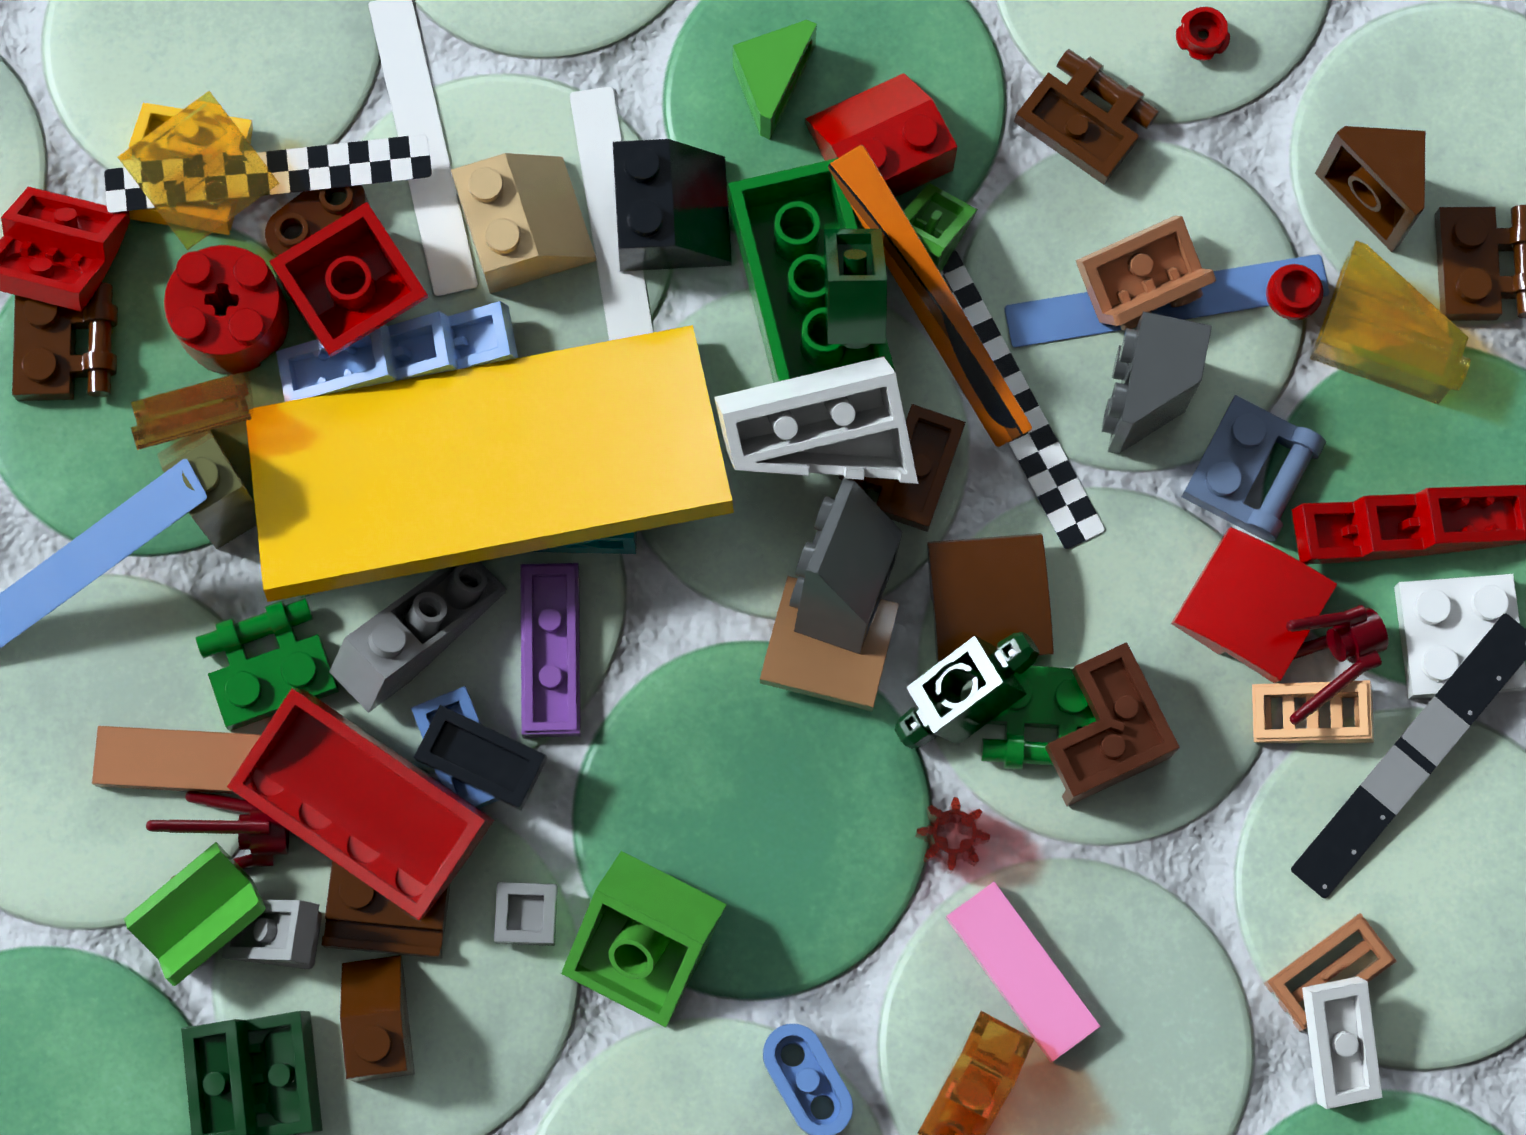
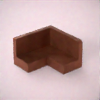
M1127 642L1080 663L1072 669L1096 721L1048 743L1045 747L1066 789L1062 795L1066 806H1070L1170 759L1180 748Z

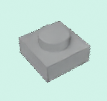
M497 882L494 942L496 944L555 946L557 884Z

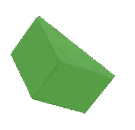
M804 20L733 45L734 71L760 136L769 140L816 46L817 24Z
M929 183L903 212L941 273L978 209Z

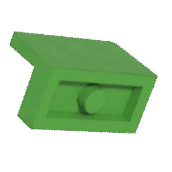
M215 842L127 915L124 921L127 929L159 960L164 977L173 986H176L259 917L266 907L253 879Z

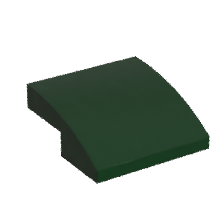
M295 1011L248 1020L233 1019L181 1028L191 1135H300L323 1131L310 1011Z

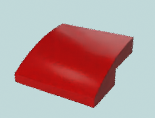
M28 186L1 217L4 236L0 239V291L81 312L100 286L120 248L130 223L129 211L110 213L106 205Z
M1230 527L1225 532L1171 624L1218 655L1226 652L1269 681L1276 683L1282 680L1310 630L1290 632L1286 628L1287 622L1320 615L1337 583L1283 551Z

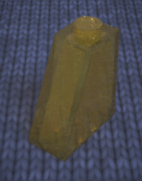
M1355 241L1344 259L1310 359L1435 404H1439L1451 389L1460 390L1471 359L1463 357L1469 337L1367 244Z

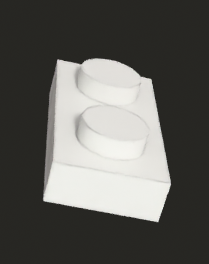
M1357 976L1302 987L1317 1104L1325 1109L1382 1098L1368 981Z

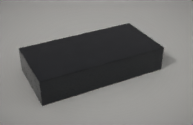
M440 705L414 759L522 811L543 769L547 756Z

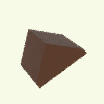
M1344 126L1335 134L1315 174L1393 252L1400 246L1425 208L1426 131Z

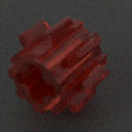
M957 797L953 798L949 810L945 812L930 805L926 812L933 826L928 825L927 827L918 828L915 833V837L924 840V842H929L930 849L927 850L923 860L929 862L936 857L945 860L947 874H952L956 861L963 859L964 862L967 861L972 866L977 865L979 858L973 845L985 844L990 840V834L976 828L975 823L980 818L982 810H974L968 815L960 810L961 805ZM949 822L958 824V833L968 836V839L961 840L957 849L948 848L947 838L937 835V833L944 832Z

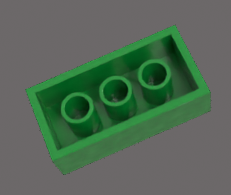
M838 158L728 183L729 210L773 383L880 357H885L895 371L887 338L886 343L871 344L868 347L859 349L847 348L841 344H828L824 229H858L853 209L828 169V165Z

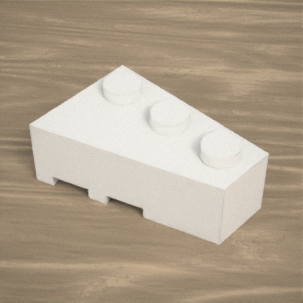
M885 357L714 397L726 451L734 470L809 476V473L844 475L846 479L864 480V477L898 479L900 483L918 484L896 372Z

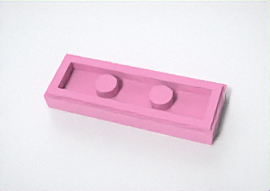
M992 882L946 916L947 921L1050 1062L1059 1058L1101 1027L995 882Z

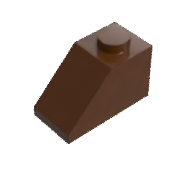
M401 955L342 963L340 1023L346 1079L355 1083L415 1075Z

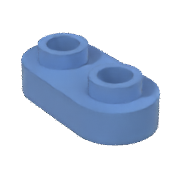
M785 1024L776 1028L768 1036L764 1044L763 1062L795 1122L808 1135H837L847 1126L851 1119L853 1102L817 1035L808 1027L800 1024ZM796 1044L802 1048L804 1060L801 1064L791 1067L782 1061L781 1051L785 1046ZM824 1096L832 1101L834 1111L829 1118L818 1119L812 1114L810 1107L811 1102L815 1098Z

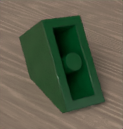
M824 229L825 306L828 344H841L847 348L859 349L868 347L871 344L886 343L887 272L882 229Z

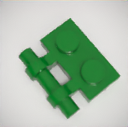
M306 598L288 605H284L283 601L265 606V613L235 623L233 618L217 623V630L196 637L197 646L203 659L224 651L230 666L208 673L225 727L229 731L274 716L292 688L305 689L318 699L339 692L335 677L329 672L331 666L320 636L317 634L297 641L293 627L314 620ZM275 634L279 645L278 649L248 659L244 644Z
M1030 666L1022 674L1014 673L1027 695L987 723L990 725H1005L1004 740L982 738L981 761L1002 762L1005 769L1022 770L1023 764L1054 766L1045 749L1048 742L1024 741V727L1057 729V739L1096 721L1072 672V668Z

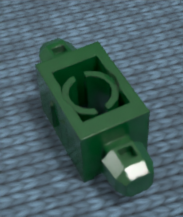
M1024 632L1013 633L998 642L996 647L974 636L908 685L906 688L918 709L911 707L899 718L895 726V732L901 742L911 749L920 748L935 739L937 735L959 745L1027 695L1014 673L1022 674L1036 662L1040 652L1032 638ZM972 680L971 693L961 702L962 689L967 682Z

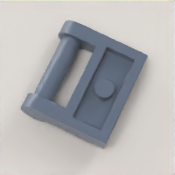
M1235 395L1181 497L1261 539L1276 541L1283 527L1280 519L1311 459L1319 458L1326 440L1313 430L1297 427ZM1277 442L1290 449L1260 509H1253L1243 503L1274 443Z

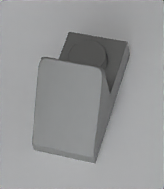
M263 900L266 907L265 911L223 946L222 958L311 969L315 964L322 920L321 912H319L320 904L302 900Z

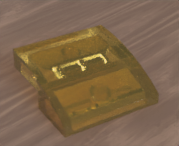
M210 91L117 157L187 250L279 184Z

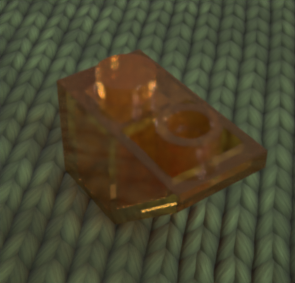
M980 1011L917 1134L986 1135L1017 1081L1034 1038Z

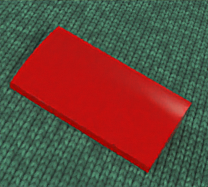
M292 688L227 785V788L418 920H422L433 907L494 822V819L305 689Z

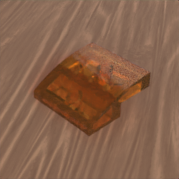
M242 371L131 402L137 425L131 427L137 450L252 419L254 406L248 371Z

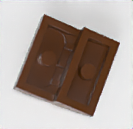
M1041 533L927 542L930 597L933 602L936 659L938 663L974 636L997 647L998 642L1018 632H1024L1032 638L1039 649V655L1054 654L1047 566L1043 535Z

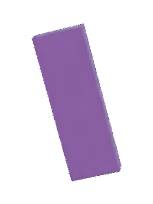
M578 563L521 564V727L523 738L581 737Z

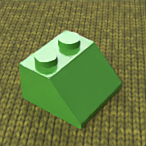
M621 851L593 894L561 974L666 1028L711 941L727 904Z

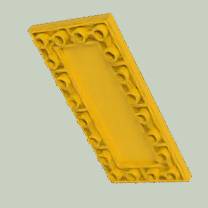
M693 325L245 409L263 591L267 602L734 513L732 496Z

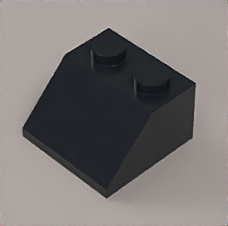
M671 139L613 142L620 271L732 266L725 156Z

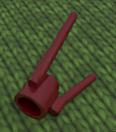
M1359 605L1344 612L1305 617L1287 622L1286 628L1290 632L1333 626V628L1327 631L1325 636L1304 642L1294 659L1329 648L1332 655L1338 661L1343 662L1347 660L1354 663L1290 716V722L1293 725L1299 724L1309 715L1313 714L1361 674L1382 664L1378 653L1387 649L1389 644L1388 633L1383 620L1373 609H1365L1363 605Z
M189 791L185 796L188 802L245 814L239 815L238 821L170 819L149 820L146 823V829L150 832L238 834L239 849L251 851L249 855L233 859L243 870L251 867L274 866V855H288L289 830L246 800Z

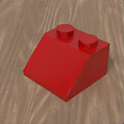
M904 73L805 118V124L825 161L840 158L859 145H863L894 197L900 196L953 171L958 146L933 99Z
M365 202L269 261L284 290L330 358L429 298L368 202Z

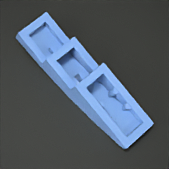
M501 301L451 316L437 311L390 326L383 325L331 358L318 339L276 351L285 402L518 358L509 306Z

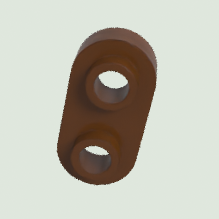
M363 186L303 191L270 217L265 228V239L273 256L277 257L365 202H368ZM335 192L347 194L346 200L340 205L328 203L329 197ZM295 225L303 228L300 236L295 239L283 237L285 230L290 226Z

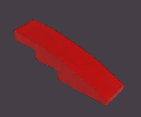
M1526 485L1425 488L1416 494L1368 495L1354 502L1302 503L1291 509L1299 561L1306 565L1407 558L1526 543Z

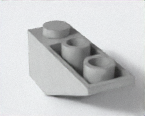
M481 562L439 569L347 635L329 672L369 713L411 682L504 595L507 589Z

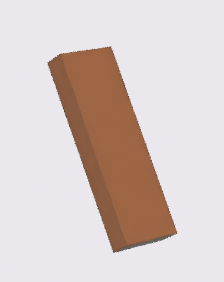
M98 726L92 784L96 787L236 794L227 788V785L261 734Z

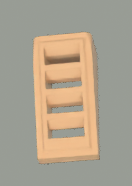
M1370 680L1353 681L1330 699L1331 728H1320L1318 709L1307 717V728L1296 729V725L1290 722V716L1295 712V698H1306L1307 702L1330 682L1252 684L1254 743H1374L1373 695ZM1271 698H1282L1283 729H1272ZM1343 698H1354L1355 727L1343 726Z

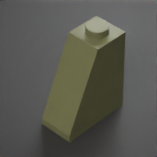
M207 424L157 453L164 473L183 459L189 461L207 494V499L192 509L189 514L216 549L257 526L254 500ZM182 471V478L185 485L189 489L194 490Z

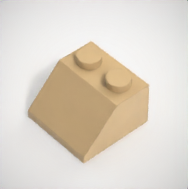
M504 153L451 170L456 191L490 294L597 260L563 157Z

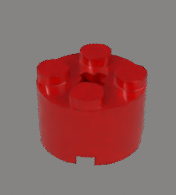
M217 245L199 251L188 252L178 260L176 269L166 286L164 308L171 329L183 348L193 359L213 372L241 374L261 365L260 362L266 359L273 351L276 353L287 336L289 310L284 295L263 258L240 247ZM234 304L236 305V306H229V307L227 308V310H226V315H224V316H219V315H218V313H219L220 311H223V310L226 309V306H228V305H234Z

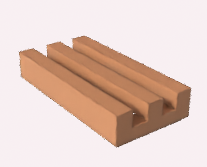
M1359 913L1264 982V985L1270 993L1273 992L1279 1000V1005L1284 1012L1289 1013L1294 1020L1293 1024L1300 1032L1307 1028L1306 1013L1299 1005V1002L1304 999L1302 987L1328 982L1370 950L1373 951L1378 959L1354 977L1358 976L1369 982L1397 961L1363 915ZM1358 931L1364 940L1290 993L1285 986L1286 982Z

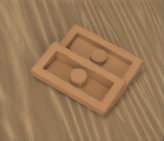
M788 576L765 656L760 684L873 711L899 603L881 599L860 654L794 632L798 609L789 606L798 578Z

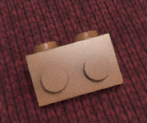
M1172 216L1076 260L1099 323L1114 326L1120 325L1122 330L1136 328L1143 311L1152 313V310L1170 303L1171 307H1179L1203 296L1201 288L1216 281L1212 269L1201 267L1182 216Z

